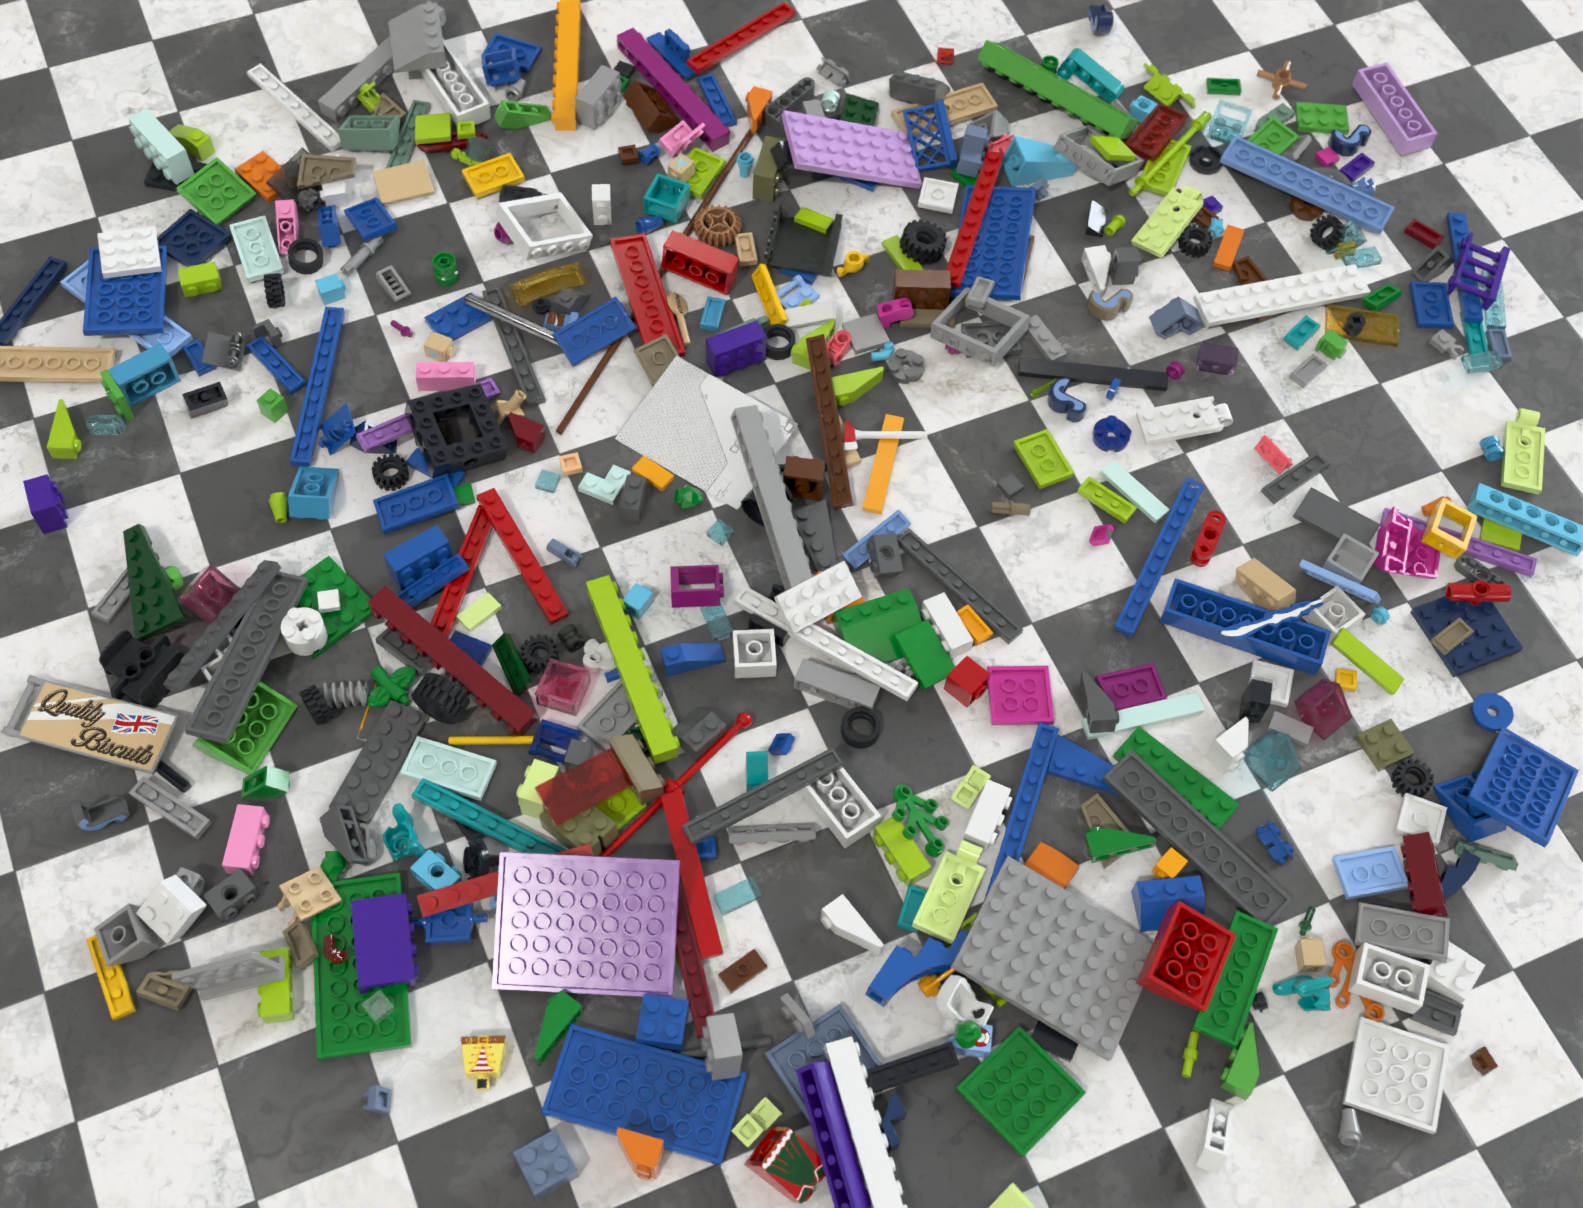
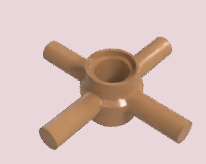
M1285 61L1283 68L1278 69L1276 74L1258 70L1256 75L1273 81L1274 93L1272 97L1275 100L1279 99L1281 92L1285 91L1287 86L1304 91L1306 89V83L1291 79V72L1289 71L1290 61Z

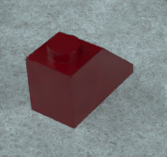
M509 412V424L517 446L523 451L535 454L546 437L544 425Z

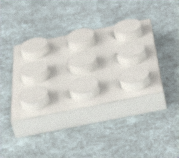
M155 227L97 233L104 279L162 271Z

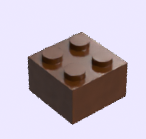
M786 456L783 483L790 489L793 498L821 501L825 461L816 458L807 459L799 456Z

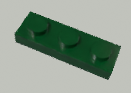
M503 633L492 644V647L514 695H521L533 683L510 633Z

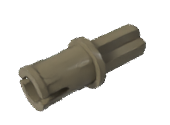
M1010 501V503L992 502L991 504L992 513L1009 514V516H1012V514L1030 515V503H1013V501Z

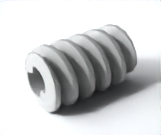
M360 680L357 681L356 686H353L352 681H349L348 687H345L343 681H341L339 688L336 687L335 682H332L331 688H328L327 684L323 683V698L329 709H332L334 705L337 708H342L343 703L346 708H349L351 703L354 707H358L360 702L362 706H367L369 686L367 680L365 686H362Z

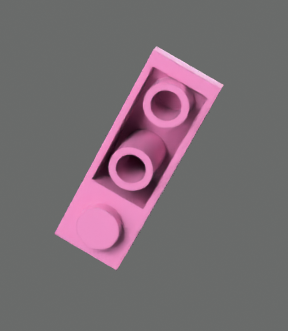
M294 200L275 201L278 250L279 255H288L290 244L298 239V205Z

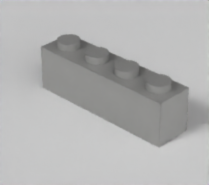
M804 658L794 678L795 689L849 709L865 707L873 711L880 693V686L871 681L858 679L853 674H845L839 672L834 667H826L820 665L815 660Z

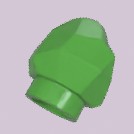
M167 566L165 570L176 591L183 586L182 574L177 567Z

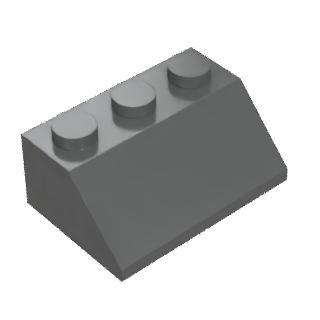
M896 71L889 78V97L924 106L937 104V100L944 99L950 92V87L942 81L904 71Z

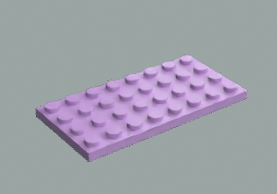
M783 111L781 117L795 169L920 189L922 186L919 171L915 167L909 139L905 132Z

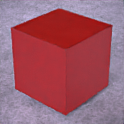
M966 656L947 675L944 690L968 708L985 692L991 674L969 656Z

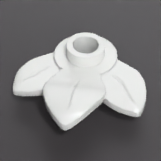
M594 638L586 642L583 648L585 655L582 662L587 670L597 671L600 668L611 671L616 668L607 642L599 644Z

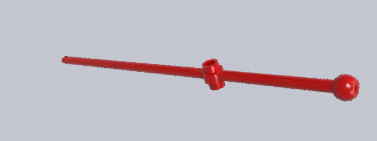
M746 712L738 714L736 723L676 781H672L669 778L664 780L663 795L682 790L684 796L685 791L682 789V786L742 728L750 727L753 720L752 717ZM661 796L599 856L610 857L663 806Z

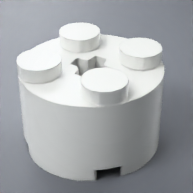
M306 607L291 608L282 620L281 633L287 646L293 653L308 656L314 654V651L322 649L326 644L328 634L318 611Z

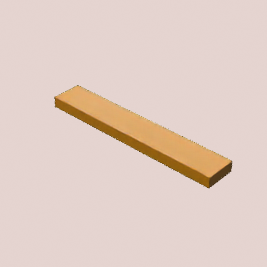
M886 414L882 431H902L904 418ZM879 439L862 511L882 514L899 439Z

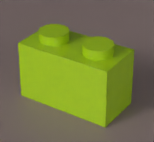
M215 261L178 269L180 284L185 297L223 290Z

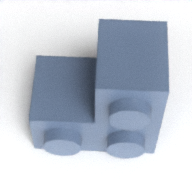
M967 124L959 151L956 173L976 178L984 162L985 151L983 148L987 147L989 143L988 129Z
M1179 296L1149 316L1155 333L1165 340L1179 330L1191 335L1204 326L1197 308Z

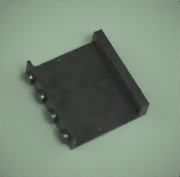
M779 205L778 212L775 211L773 222L775 224L772 223L770 234L772 236L768 237L767 246L769 248L765 249L764 259H767V267L831 277L843 215L836 214L834 224L824 234L794 222L792 217L782 216V205Z

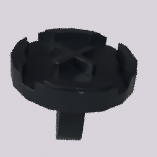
M473 839L468 842L469 847L465 848L463 854L464 871L469 873L470 876L467 878L468 880L488 874L489 866H499L500 855H489L484 841Z

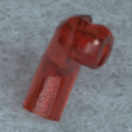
M325 935L323 937L324 957L333 964L344 963L347 955L344 950L340 951L335 948V936Z

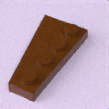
M1249 256L1233 261L1232 268L1240 285L1268 281ZM1278 314L1257 317L1256 320L1259 323Z

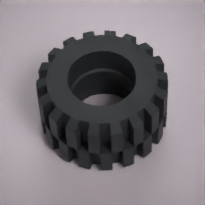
M431 672L425 674L411 694L415 704L424 713L439 722L450 725L457 723L470 704L468 695L460 686L440 674Z

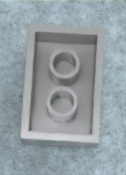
M603 65L600 66L575 98L578 124L596 130L599 125L603 124L606 116L612 112L613 107L622 98L620 72Z

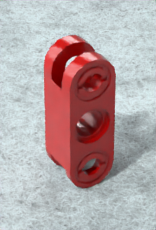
M1210 511L1202 525L1190 555L1191 562L1197 567L1206 566L1214 553L1226 523V517L1220 511Z

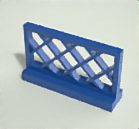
M944 99L937 100V104L903 110L913 159L915 160V167L918 171L922 172L944 167L956 168L957 155ZM934 110L935 115L932 119L924 115L927 111ZM910 114L919 116L915 122L908 119ZM921 118L929 122L925 128L917 124ZM931 124L938 127L935 134L928 130ZM914 127L922 131L918 137L911 133ZM925 133L932 137L928 143L921 139ZM935 139L941 142V146L938 149L931 145ZM918 142L925 146L922 152L915 149ZM928 148L935 152L932 158L924 154ZM939 154L945 157V162H937L934 159ZM921 157L929 161L927 165L919 166L918 161Z

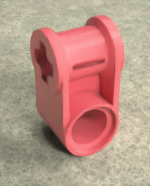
M840 330L836 332L830 341L826 343L829 361L832 362L833 366H837L850 351L851 335L848 331Z

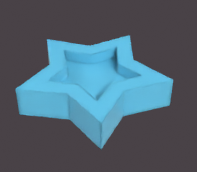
M1211 218V226L1208 230L1213 233L1214 238H1218L1220 232L1225 231L1222 226L1223 219Z

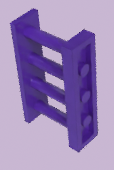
M1470 232L1467 238L1463 237L1459 244L1461 250L1453 275H1451L1447 282V286H1449L1447 294L1451 295L1457 287L1481 297V300H1483L1481 304L1482 309L1488 310L1496 300L1511 248L1504 246L1500 252L1497 251L1495 253L1471 243L1474 233ZM1471 250L1492 259L1494 264L1490 265L1468 256V251ZM1465 262L1487 271L1490 277L1487 278L1463 268ZM1461 275L1484 284L1486 290L1483 291L1459 281Z

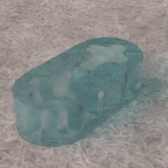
M91 415L85 421L89 432L92 434L117 435L125 430V423L118 415Z

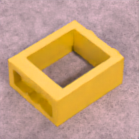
M1442 498L1432 509L1421 541L1456 560L1466 551L1478 516ZM1442 515L1464 526L1460 540L1438 529Z

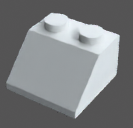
M1244 717L1217 737L1205 756L1222 775L1228 771L1231 773L1240 766L1239 762L1246 756L1244 752L1248 747V719Z

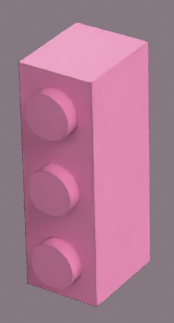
M474 362L416 363L415 378L418 391H449L476 384L477 375Z
M237 804L222 867L227 874H233L241 868L245 875L253 876L254 870L258 868L260 861L258 856L259 850L263 848L265 841L264 830L268 828L270 817L264 807Z

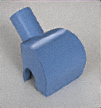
M1368 175L1358 182L1352 183L1354 189H1358V191L1369 196L1376 190L1375 179L1370 178L1366 180Z

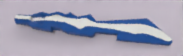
M1318 598L1313 601L1291 604L1290 608L1265 613L1263 618L1251 622L1248 619L1220 630V634L1241 642L1268 625L1277 628L1281 623L1290 624L1291 621L1299 620L1301 616L1309 615L1311 610L1323 606V600Z

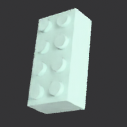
M147 108L128 118L131 125L129 129L136 138L134 139L135 144L139 149H143L148 159L153 160L157 169L163 170V174L168 180L171 179L177 185L194 175L186 149Z

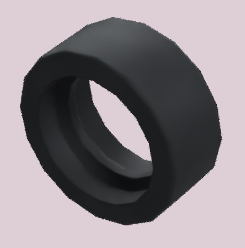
M300 238L290 244L288 248V263L294 271L300 274H313L321 269L324 262L323 249L318 242L309 238ZM301 250H310L317 255V258L310 263H302L296 260L294 255Z
M772 324L766 327L763 331L767 336V340L779 336L789 342L787 346L775 348L766 341V357L773 360H784L790 357L796 340L792 329L782 324Z
M865 707L852 708L842 718L840 730L842 738L853 748H868L875 744L879 738L881 723L877 714L871 709ZM858 718L866 719L872 724L873 731L867 737H857L850 733L849 723Z

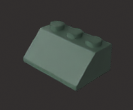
M349 116L338 129L342 150H349L351 152L366 150L367 152L375 150L392 151L398 144L400 116Z

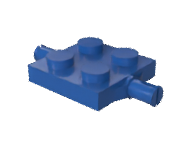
M472 902L423 918H411V922H413L414 927L425 928V943L427 945L472 942L474 923H487L488 916L487 913L474 914Z

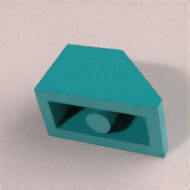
M767 751L746 752V792L768 781Z

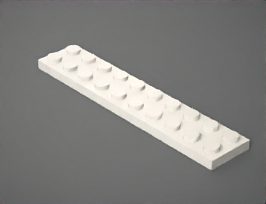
M1356 264L1198 293L1194 295L1193 300L1206 326L1210 327L1362 298L1369 295L1370 290Z

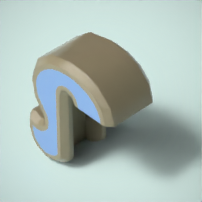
M1121 289L1104 301L1098 293L1092 290L1088 297L1087 309L1094 317L1109 321L1118 315L1119 309H1122L1123 312H1127L1130 309L1133 294L1128 289Z

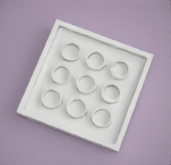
M1360 1017L1357 1023L1342 1104L1430 1134L1436 1133L1450 1046Z

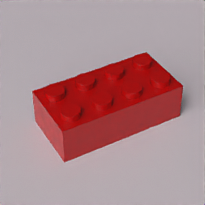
M672 230L663 245L661 268L727 296L736 281L739 258Z

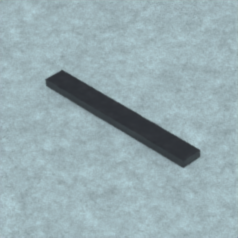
M1020 357L1018 376L1053 380L1066 377L1070 378V381L1101 385H1111L1113 379L1117 378L1121 380L1120 387L1167 391L1168 388L1167 372Z

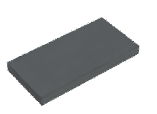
M1312 487L1293 515V518L1337 542L1345 533L1366 546L1369 545L1381 525Z

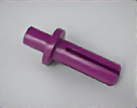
M395 320L391 321L390 325L400 331L403 337L408 336L411 338L413 336L408 326H402Z

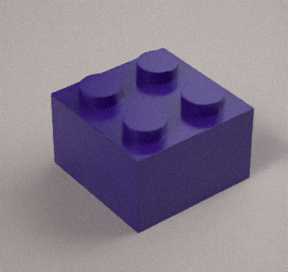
M48 474L23 481L30 512L42 533L47 534L67 528L66 519H69L66 508L62 505V503H65L62 492H59L55 480L51 481Z

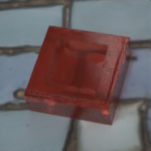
M938 47L936 64L953 65L954 49Z

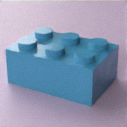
M161 343L108 369V372L125 396L129 407L181 381L172 358Z

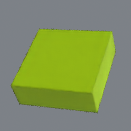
M474 121L457 122L458 139L476 137Z

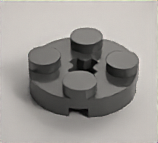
M899 348L889 357L887 371L890 373L891 379L897 383L909 384L910 381L914 380L916 382L923 375L924 358L913 351ZM903 365L909 366L906 369H903Z

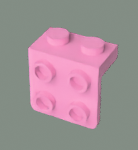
M683 120L660 138L658 143L671 158L676 154H682L687 146H692L698 140L697 138L704 133L702 129L705 127V124L702 123L692 131Z

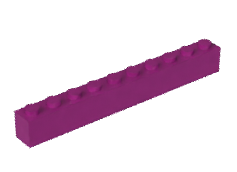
M633 27L617 35V48L652 87L657 89L663 99L692 130L702 123L705 124V127L702 129L704 133L699 138L712 152L729 144V128L722 124L719 117L710 111L708 105H705L700 97L691 90L690 86L685 84L680 75L673 71L670 64L662 59L660 53L653 49L652 45L643 38L640 32L638 33Z

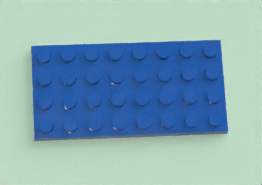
M965 186L958 233L975 186ZM994 187L960 288L951 287L949 297H957L966 287L971 289L978 276L995 281L989 295L990 298L1021 300L1036 188Z
M570 1024L541 1110V1115L617 1136L616 1131L619 1127L664 1140V1150L721 1166L747 1073L740 1071L739 1077L712 1081L710 1072H706L705 1061Z

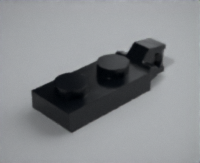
M503 185L499 202L549 194H542V192L535 188Z

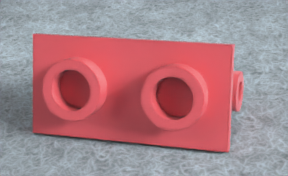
M1006 134L999 137L998 141H989L988 146L983 148L985 151L984 158L987 151L1000 152L999 150H1001L1005 154L1012 141L1011 139L1015 135L1007 136Z
M1264 435L1254 449L1280 475L1285 468L1288 469L1293 465L1292 459L1288 458L1272 442L1271 438L1269 439Z

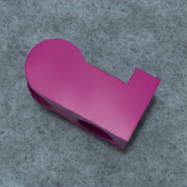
M908 298L895 299L877 305L883 328L890 327V323L898 320H908L914 314L911 300Z

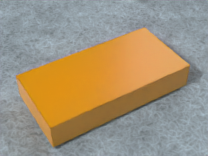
M645 456L632 467L634 474L646 477L648 483L662 492L674 480L672 473Z
M968 604L957 611L958 616L976 646L993 636L990 628Z

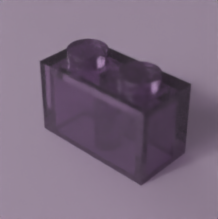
M1202 341L1197 353L1196 370L1232 377L1237 366L1239 348Z

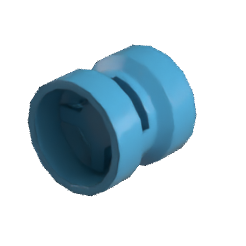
M1496 435L1485 437L1480 441V447L1485 451L1484 457L1489 462L1496 461L1505 454L1503 448L1499 445L1500 440Z

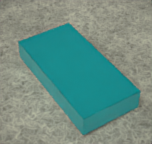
M912 885L908 886L896 927L918 933V929L912 927V924L928 890Z

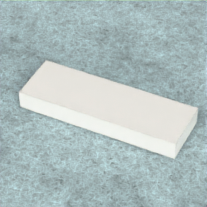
M833 300L784 310L787 317V322L784 325L789 328L836 320L835 302Z

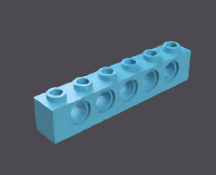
M1481 483L1472 492L1467 508L1469 512L1575 556H1578L1583 550V525Z

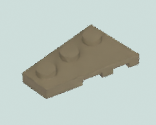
M302 154L297 187L298 189L354 178L357 160L353 157Z

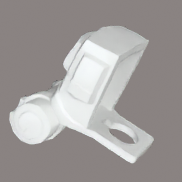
M950 975L939 990L936 1000L938 1010L943 1015L941 1019L943 1022L940 1028L946 1034L954 1035L956 1024L962 1021L971 1020L977 1025L985 1026L994 1009L990 1004L977 1001L975 998L976 994L971 989L970 984L958 975ZM985 1009V1013L981 1018H974L973 1010Z

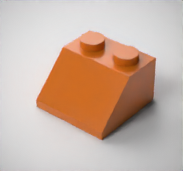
M618 1127L616 1131L618 1143L633 1172L637 1173L636 1176L643 1180L656 1179L665 1152L664 1140Z

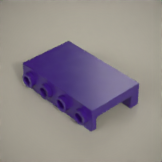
M406 893L351 901L359 993H369V988L410 983L411 986H415V979L419 978L418 964L413 965L412 957H417L416 943H411L410 936L415 934L414 924L408 920V915L412 914L411 901H406Z

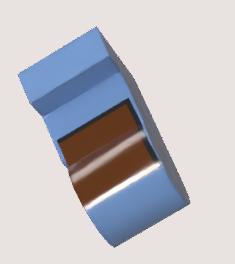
M549 312L545 316L543 327L556 332L577 320L579 313L571 312V315Z

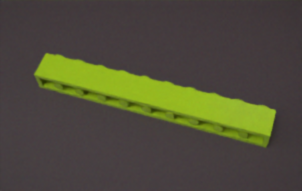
M609 575L586 582L589 599L654 765L678 757L679 740L677 736L673 737L671 732L673 730L670 718L666 719L664 715L666 712L663 700L659 701L657 697L659 695L656 683L652 684L651 682L652 673L649 665L645 666L643 662L645 660L642 648L638 649L637 643H639L636 632H632L630 629L632 623L629 615L624 614L625 605L623 599H618L616 594L619 593L616 582H612Z

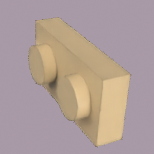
M752 232L737 234L735 245L739 266L757 265L758 259Z

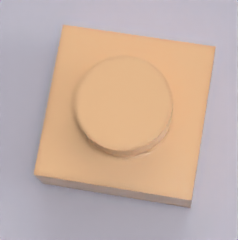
M578 452L559 456L563 476L583 472Z

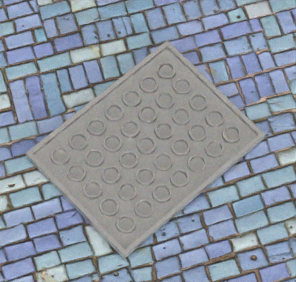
M1007 856L951 968L1106 1061H1110L1143 989L1136 982L1153 942Z

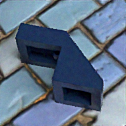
M897 1092L892 1094L880 1128L881 1134L885 1133L887 1137L889 1152L897 1149L900 1144L892 1125L904 1120L907 1114Z

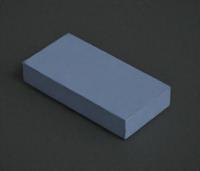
M1487 329L1485 335L1492 362H1510L1512 354L1505 329Z

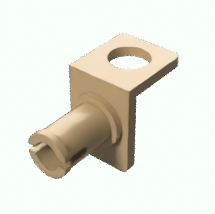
M516 390L509 401L497 400L492 406L493 414L496 410L499 413L498 425L508 416L509 412L524 417L520 405L526 399V395L522 391Z

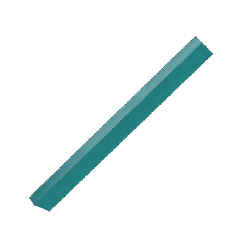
M422 778L411 795L412 799L518 852L555 854L566 850Z

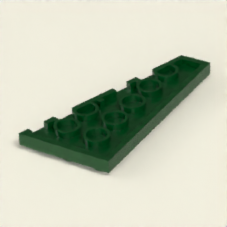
M137 524L123 531L134 633L135 638L142 642L189 618L181 608V601L174 594L175 589L164 566H161L159 563L160 558L158 553L154 552L152 548L153 543L145 526Z

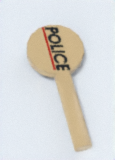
M672 292L668 295L667 302L672 312L677 315L684 346H689L691 342L684 318L688 311L687 305L679 294Z

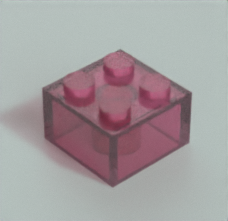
M210 564L200 571L177 599L210 625L240 588L215 566Z
M550 658L535 692L537 705L577 716L591 682L590 670Z

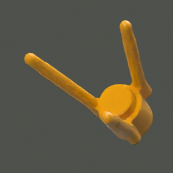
M950 968L937 978L934 975L922 977L917 985L927 998L931 995L934 998L941 989L938 988L941 986L939 982L956 970Z

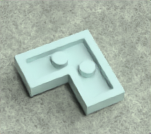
M616 465L612 466L605 479L587 472L579 484L578 490L614 505L624 488L627 475H631V472Z

